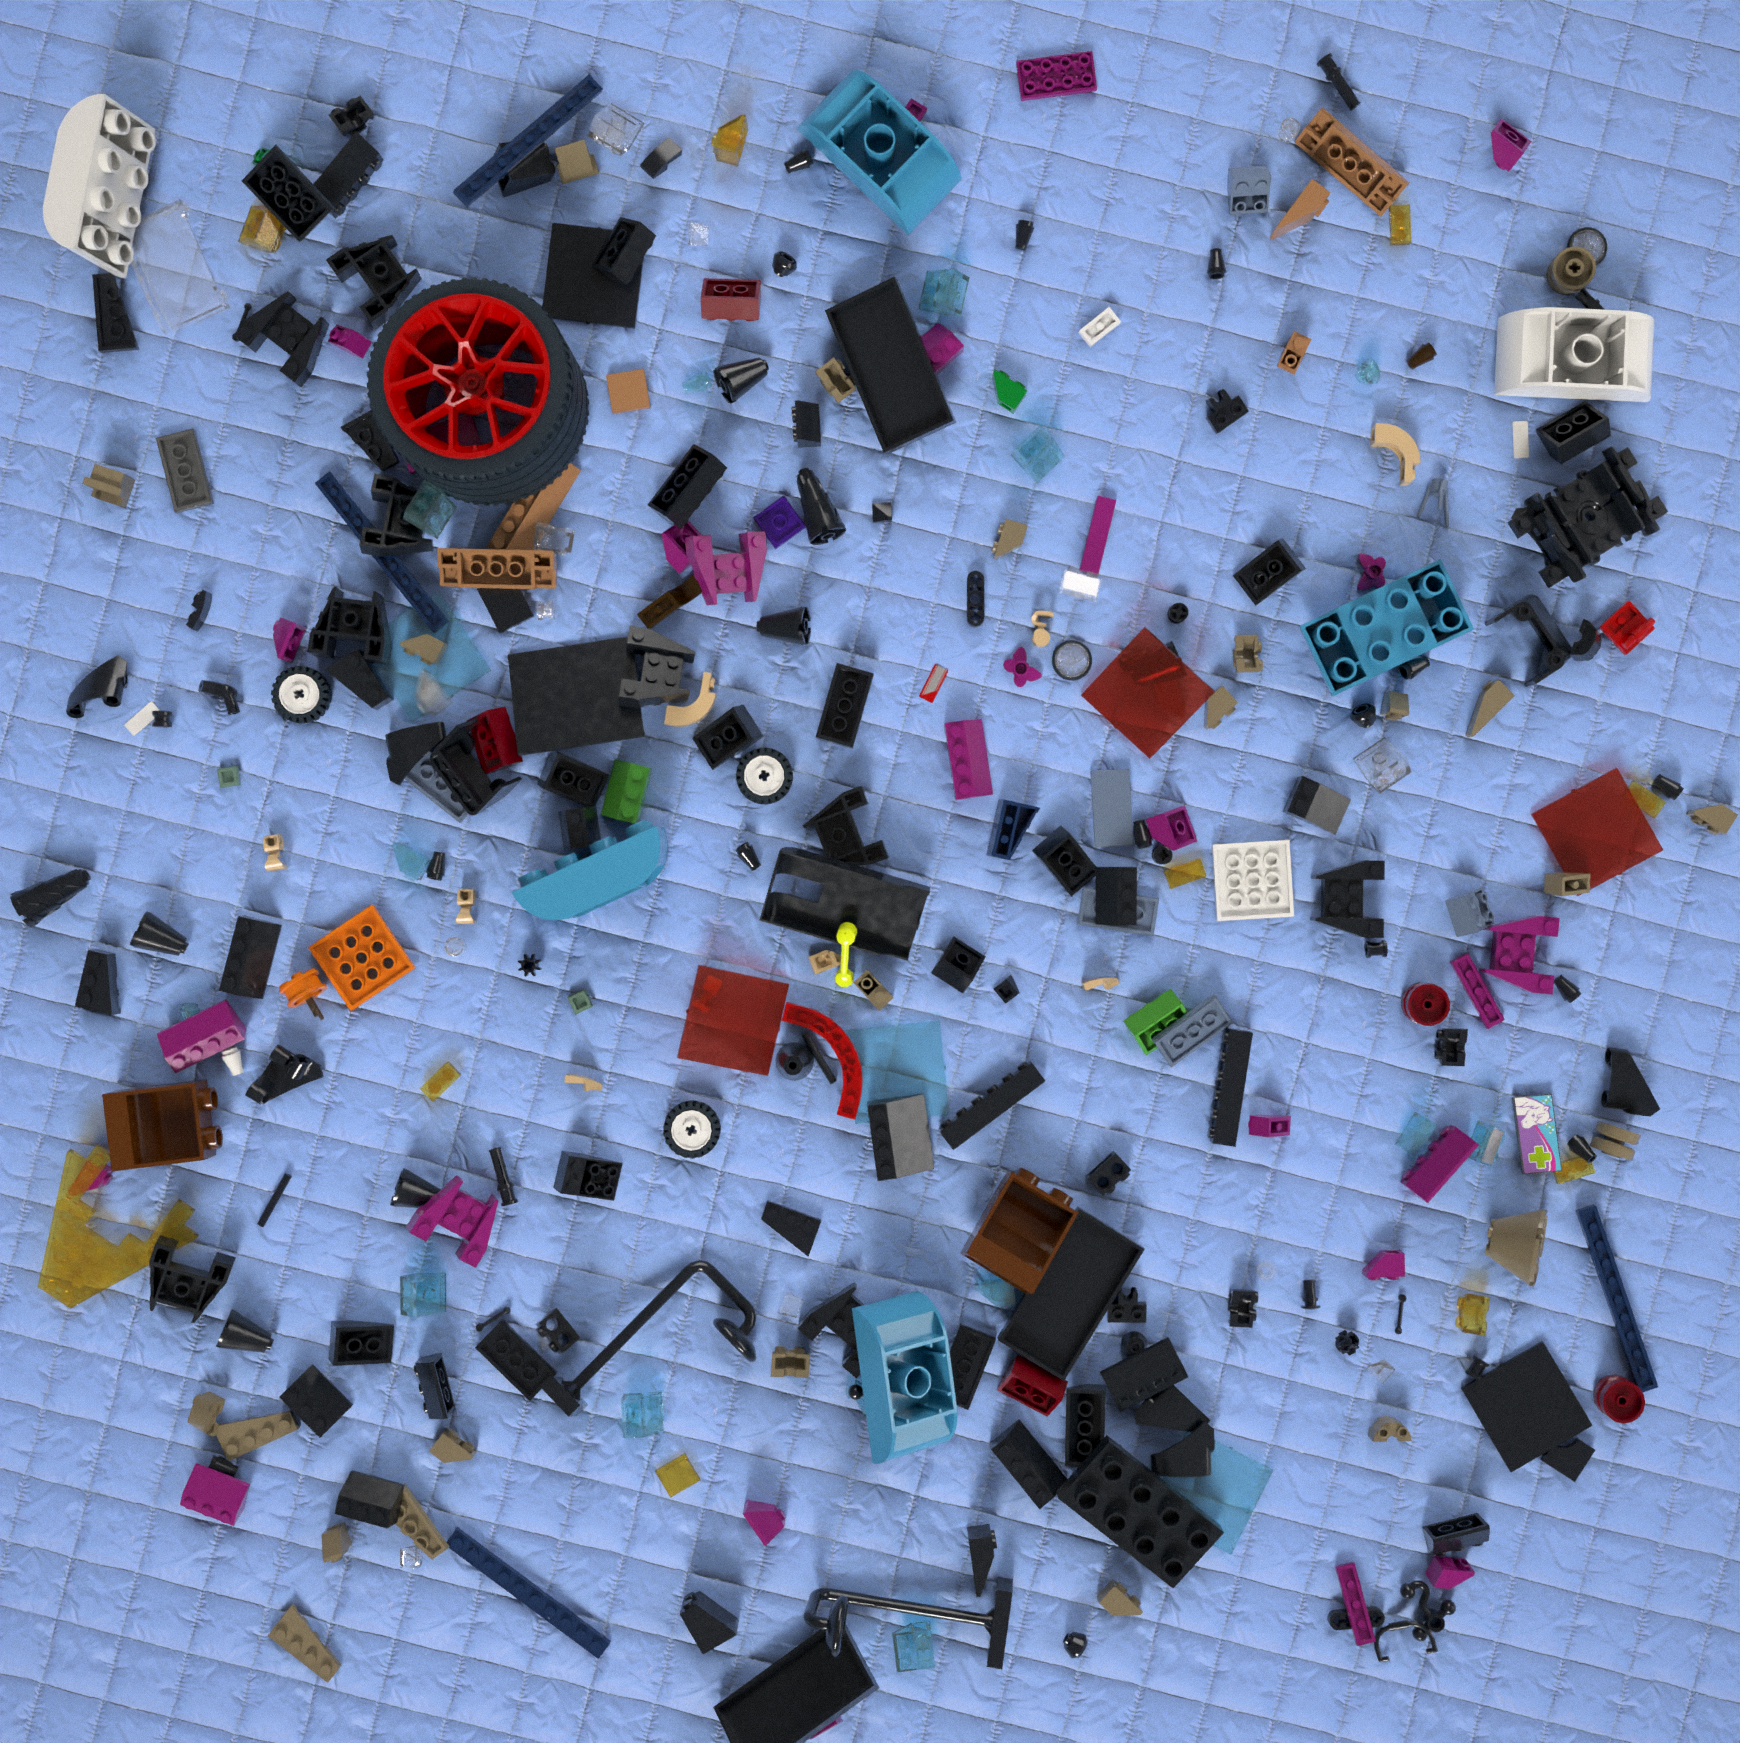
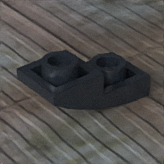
M668 138L643 160L640 167L654 179L667 170L669 163L682 155V149Z
M205 590L198 592L194 596V602L191 605L197 610L189 615L188 622L186 623L189 628L195 631H199L211 606L212 594Z

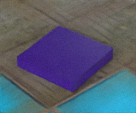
M784 495L753 517L759 528L765 531L767 539L775 550L806 528L804 522Z

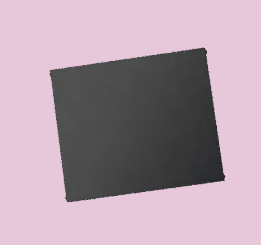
M628 637L508 655L518 756L645 737L641 708L617 705L621 679L638 681L635 654L626 652Z

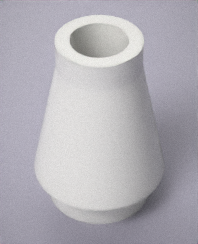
M237 1046L221 1051L223 1054L221 1057L230 1069L232 1076L244 1072L240 1049L238 1050Z

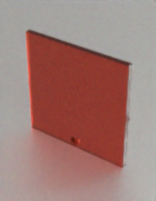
M1144 627L1081 696L1150 759L1215 691L1182 661L1181 657H1177L1153 633Z
M1618 768L1612 769L1578 789H1572L1567 795L1531 814L1562 871L1566 873L1591 874L1590 890L1617 875H1622V872L1663 851L1662 846Z
M698 965L689 1006L686 1010L687 1015L677 1058L768 1076L777 1035L780 1031L779 1026L789 984Z

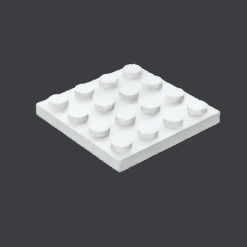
M1290 840L1212 845L1216 921L1294 917Z

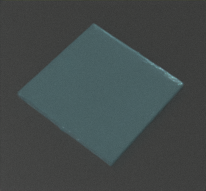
M440 591L430 598L449 620V623L434 634L415 609L412 608L388 624L392 643L390 664L374 663L412 722L448 698H453L454 694L491 671ZM429 634L447 644L448 647L438 665L432 663L429 666L420 661L421 656L415 654L413 657L403 652L404 647L400 646L401 641ZM360 642L365 649L366 642ZM419 673L426 675L423 698L416 696Z
M940 1021L846 1030V1034L857 1050L863 1074V1089L855 1124L869 1123L867 1101L924 1093L927 1117L949 1115L945 1079L946 1066L943 1059Z
M1186 1432L1183 1438L1188 1436L1191 1432ZM1215 1441V1449L1211 1453V1475L1202 1477L1164 1476L1163 1480L1221 1525L1224 1533L1213 1546L1232 1554L1273 1469L1233 1450L1232 1447H1227Z

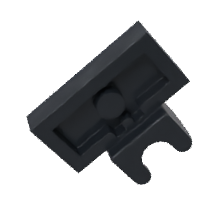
M1225 389L1217 392L1219 402H1216L1214 398L1206 399V404L1213 412L1206 417V420L1215 434H1218L1249 412L1239 395L1231 400Z
M1136 1287L1131 1288L1129 1295H1124L1122 1288L1117 1294V1302H1112L1107 1310L1108 1323H1146L1147 1304L1146 1302H1138Z

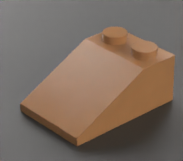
M1312 179L1277 225L1270 239L1274 240L1308 223L1314 216L1319 217L1329 203L1327 198L1331 192Z

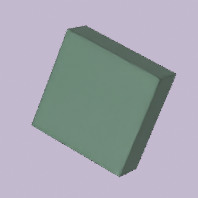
M238 766L217 769L220 788L241 785Z
M586 989L567 997L575 1015L593 1007Z

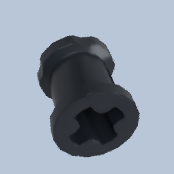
M1386 940L1376 943L1365 941L1364 951L1366 958L1378 955L1387 957L1388 946Z
M1474 1355L1472 1357L1474 1360L1469 1369L1465 1370V1373L1480 1381L1483 1371L1486 1367H1489V1364Z

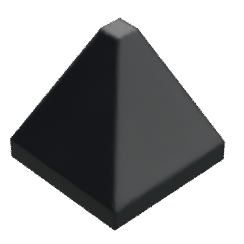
M891 502L872 503L873 523L892 522Z
M1011 975L994 988V991L1005 1004L1020 993Z

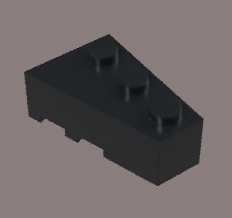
M356 649L325 669L373 709L378 710L394 700L372 664L363 659L364 652Z
M99 949L88 950L75 1007L109 1015L121 1014L118 1004L119 990H117L116 982L117 966L115 953Z

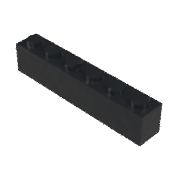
M1227 1028L1226 1032H1223L1222 1043H1224V1049L1220 1051L1219 1055L1221 1068L1217 1070L1216 1074L1218 1088L1214 1089L1213 1100H1216L1215 1108L1212 1107L1210 1118L1213 1121L1212 1127L1209 1126L1207 1137L1210 1138L1209 1141L1213 1144L1236 1147L1253 1032Z
M1031 1061L1021 1063L1015 1073L1011 1074L1010 1072L1001 1079L1003 1082L997 1086L993 1084L986 1090L987 1094L983 1097L977 1096L971 1101V1106L967 1109L965 1107L961 1108L955 1113L957 1115L952 1120L948 1118L940 1124L939 1132L953 1150L1045 1082V1079Z

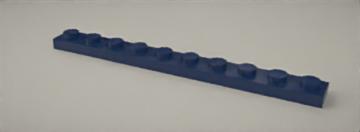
M590 74L456 187L453 194L468 208L596 98L603 88Z
M330 471L315 482L316 486L359 540L361 539L363 527L376 529ZM397 555L373 556L434 634L449 623V620Z
M1593 1204L1575 1210L1634 1383L1642 1392L1657 1388L1658 1384L1597 1207Z
M457 1527L447 1540L448 1548L599 1659L609 1646L611 1641L460 1528Z

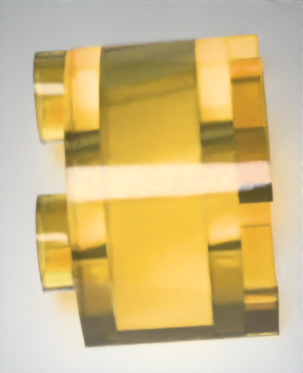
M1468 1293L1464 1297H1459L1457 1306L1460 1309L1459 1316L1456 1317L1455 1326L1464 1333L1486 1336V1314L1489 1311L1490 1297Z

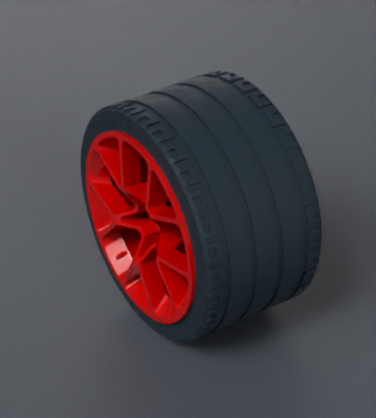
M473 277L471 279L462 278L461 280L451 279L449 282L443 281L436 286L435 284L431 285L430 288L421 290L422 292L417 295L414 294L410 300H406L400 308L398 307L393 315L391 314L386 324L384 323L382 331L377 335V342L373 344L374 349L370 353L371 361L368 362L369 371L367 372V389L369 392L367 395L370 399L369 405L373 411L372 415L382 435L394 450L427 483L439 492L444 493L448 497L452 496L458 501L461 500L468 504L472 502L474 505L484 504L485 506L490 504L498 506L502 503L506 505L512 501L514 503L518 502L522 498L527 499L532 494L533 496L536 495L541 489H546V486L553 484V480L560 477L562 472L568 469L569 463L575 459L574 456L578 454V448L584 441L583 435H586L585 429L589 421L587 419V416H589V399L587 396L589 394L583 372L554 320L540 304L535 302L532 297H528L526 293L518 291L513 286L509 287L506 283L501 284L496 280L489 281L486 278L482 280ZM486 344L504 345L496 357L492 359L479 356L474 349L476 346ZM518 348L532 355L535 364L508 362L507 360L514 350ZM458 355V360L452 366H444ZM504 372L526 373L536 376L535 395L529 408L503 400ZM436 380L444 387L447 399L445 403L426 413L428 393L433 381ZM496 408L524 416L523 420L503 437L500 436L495 412ZM487 412L493 441L478 446H461L458 443V413L480 415ZM449 414V443L435 438L428 431L430 424Z

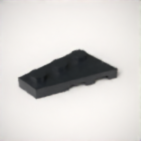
M372 410L341 426L340 428L352 438L355 444L365 452L380 470L385 471L400 463L394 448L387 442L378 428L376 420L372 415Z
M768 1200L761 1220L809 1257L821 1219Z

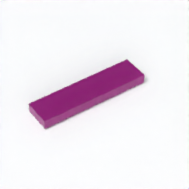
M1097 496L1079 571L1094 575L1099 574L1116 500Z
M1464 953L1450 961L1452 968L1486 1029L1504 1021L1502 1013L1470 955Z
M1350 1562L1335 1566L1356 1645L1360 1646L1376 1642L1355 1563Z

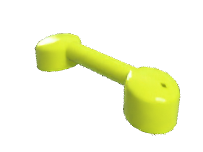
M850 922L842 923L836 934L837 941L842 946L841 968L836 972L834 979L836 984L841 987L851 986L855 977L854 973L848 969L849 945L855 941L857 928Z

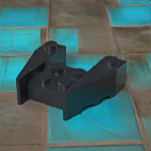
M393 235L378 238L377 241L370 243H360L356 247L343 248L326 259L341 283L359 273L372 291L374 297L361 305L360 309L374 329L389 321L391 314L393 315L396 312L395 310L398 307L400 308L422 279L417 269L407 274L390 251L398 245Z
M287 291L247 318L235 332L234 336L255 353L267 338L290 355L279 371L299 387H302L314 371V364L317 356H319L320 346L323 338L326 336L329 323L323 317H320L315 325L291 307L297 299Z
M374 473L371 487L372 500L388 503L383 530L363 527L359 543L361 553L385 557L433 551V539L424 538L429 511L437 513L442 511L440 501L429 495H424L410 485L403 484L395 477Z
M333 587L323 612L321 611L318 616L319 620L315 628L313 627L310 632L307 652L315 657L334 659L337 639L366 642L363 659L370 663L389 665L392 643L384 597L378 592L373 591L372 602L344 599V592L337 587Z
M630 626L626 652L645 655L641 681L621 679L617 705L641 708L646 705L654 704L656 706L661 705V703L688 701L690 690L679 688L683 662L693 664L696 652L651 629Z
M863 786L843 792L803 825L804 828L812 825L815 826L827 857L854 865H871L890 858L883 840L864 846L851 811L869 804Z
M1357 861L1311 876V879H1321V917H1310V920L1358 937L1384 938L1383 918H1363V880H1385V861Z
M160 1235L149 1260L150 1311H153L157 1302L194 1312L191 1323H195L205 1308L227 1283L236 1257L217 1252L209 1272L173 1262L172 1259L179 1241Z
M854 1282L841 1292L826 1299L823 1303L811 1308L798 1323V1330L811 1341L815 1339L825 1326L832 1330L852 1347L851 1351L842 1360V1367L857 1379L861 1373L852 1308L865 1304L853 1295L857 1288V1284Z

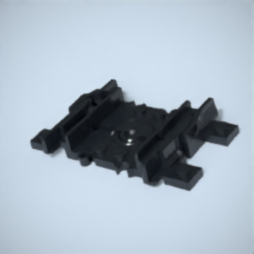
M1612 446L1602 451L1606 459L1605 462L1590 471L1585 469L1579 471L1576 474V480L1563 488L1556 487L1553 489L1556 496L1551 494V492L1545 494L1544 500L1539 493L1530 496L1524 500L1528 510L1507 522L1517 539L1533 530L1536 537L1541 534L1545 535V539L1540 541L1552 563L1538 571L1548 588L1567 576L1574 583L1584 579L1586 574L1582 567L1587 564L1594 565L1598 563L1601 554L1614 546H1622L1621 537L1627 542L1632 539L1634 533L1640 530L1644 536H1649L1660 530L1655 520L1666 514L1668 510L1659 496L1650 500L1641 481L1635 482L1631 477L1628 469L1638 462L1628 447L1616 453ZM1619 490L1618 493L1610 497L1612 492ZM1585 514L1590 517L1589 521L1585 518Z

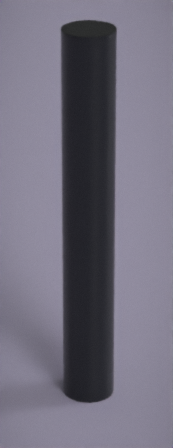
M808 1031L801 1035L830 1085L837 1081Z
M285 1173L257 1223L259 1226L264 1227L292 1177L290 1174Z

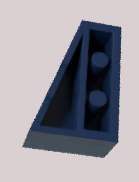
M999 799L986 855L1010 860L1040 807Z

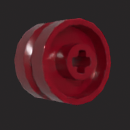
M1418 982L1410 985L1404 991L1401 998V1008L1404 1015L1410 1021L1424 1026H1434L1441 1023L1447 1017L1450 1011V1000L1448 994L1441 987L1435 984Z
M1615 1374L1605 1376L1598 1381L1594 1388L1593 1398L1595 1405L1602 1413L1615 1422L1623 1424L1633 1422L1644 1411L1645 1398L1643 1392L1638 1386L1623 1376Z

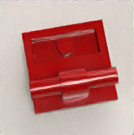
M1628 600L1604 621L1599 628L1624 655H1627L1655 629L1653 625L1656 622L1651 617L1647 620Z

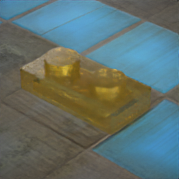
M1410 204L1390 205L1389 207L1390 246L1410 245L1412 243Z
M1631 781L1621 795L1623 799L1652 818H1656L1666 804L1664 800L1635 781Z
M1200 858L1163 871L1169 889L1207 876Z
M448 1061L420 1090L432 1102H435L462 1074Z
M1578 1156L1561 1161L1562 1171L1553 1172L1556 1183L1562 1184L1594 1174L1595 1169L1592 1162L1587 1163Z

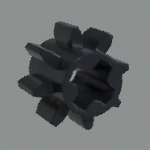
M524 954V960H518V963L521 964V968L518 971L523 970L525 977L530 972L533 976H536L535 971L542 970L539 967V962L542 960H536L535 954H532L531 958ZM528 961L534 963L532 969L526 967Z
M1346 1330L1338 1333L1339 1336L1335 1337L1337 1350L1342 1354L1347 1353L1349 1356L1356 1353V1349L1359 1348V1338L1357 1335L1352 1333V1331L1347 1333Z

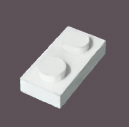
M1108 307L1079 330L1078 333L1089 347H1092L1116 328L1121 321L1111 308Z

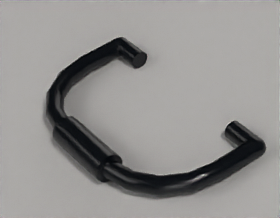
M1403 1620L1388 1623L1387 1626L1382 1627L1375 1635L1374 1649L1379 1662L1390 1661L1389 1656L1382 1657L1379 1649L1380 1636L1388 1630L1406 1629L1409 1626L1421 1628L1427 1633L1432 1648L1426 1649L1427 1654L1438 1652L1434 1636L1424 1624L1416 1621Z

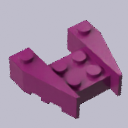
M765 531L739 534L740 553L713 555L711 535L685 537L686 557L694 570L693 574L701 587V593L706 605H718L717 594L744 592L745 602L757 600L767 552Z
M1529 916L1494 924L1483 929L1493 931L1490 969L1479 968V971L1526 992L1553 995L1554 975L1533 973L1536 935L1558 937L1560 918Z
M456 1175L437 1194L435 1193L426 1204L420 1206L415 1211L406 1228L410 1234L424 1241L428 1240L437 1224L463 1237L464 1240L455 1254L459 1260L476 1268L487 1249L498 1199L491 1194L485 1203L459 1189L463 1180Z

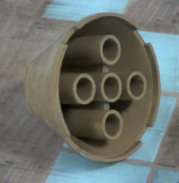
M1545 1209L1498 1218L1496 1220L1492 1219L1487 1235L1489 1241L1486 1245L1485 1255L1531 1287L1535 1286L1539 1271L1538 1257L1542 1256L1548 1218L1546 1216L1548 1210Z

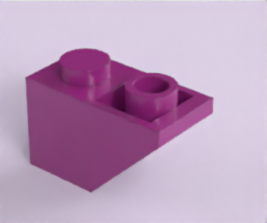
M337 324L331 330L330 338L328 339L329 343L362 359L372 343L358 332Z
M1380 1250L1362 1269V1274L1368 1280H1380V1277L1398 1280L1399 1277H1405V1253L1400 1250Z
M1434 1556L1425 1573L1434 1588L1451 1589L1475 1574L1466 1559L1446 1556Z

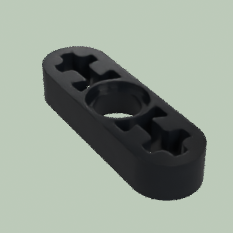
M972 571L967 576V623L971 627H979L984 621V576L979 571ZM974 575H977V578L981 579V581L977 583V589L981 588V591H970V588H974V582L970 581V579H972ZM978 594L981 597V602L979 604H972L970 596ZM970 607H981V610H977V616L981 617V620H978L977 623H974V620H970V617L974 615V609L970 610Z
M1376 1606L1367 1607L1372 1627L1381 1626L1385 1621V1616L1381 1609ZM1335 1609L1329 1612L1327 1620L1334 1630L1351 1629L1346 1609ZM1374 1613H1377V1614H1378V1617H1376V1620H1373V1619H1372V1617L1374 1616ZM1336 1616H1339L1342 1620H1338V1623L1335 1624L1333 1620L1336 1619Z

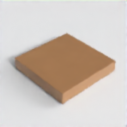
M644 369L606 375L613 414L651 408Z

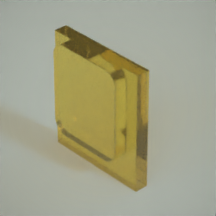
M686 1453L655 1470L670 1498L701 1480Z

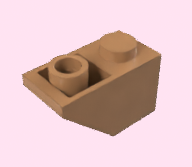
M1294 331L1281 353L1277 367L1294 375L1312 339Z

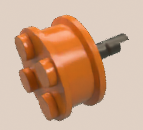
M312 968L304 974L298 972L291 976L292 980L279 986L280 994H284L288 1000V1008H295L307 1003L314 1017L319 1016L320 1020L324 1019L314 1001V998L327 989L326 984H322L318 978V970Z

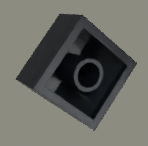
M953 936L931 973L956 990L964 993L976 976L986 956Z

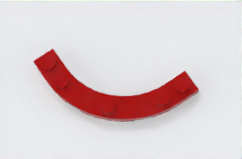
M786 1002L782 1021L816 1032L827 1040L841 1063L843 1074V1090L837 1115L855 1120L861 1101L863 1074L861 1062L853 1042L846 1032L825 1014L802 1005Z

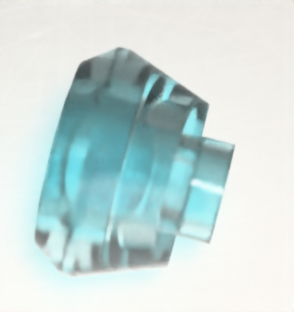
M1366 359L1358 366L1355 373L1357 380L1363 384H1377L1380 379L1379 367L1372 359Z

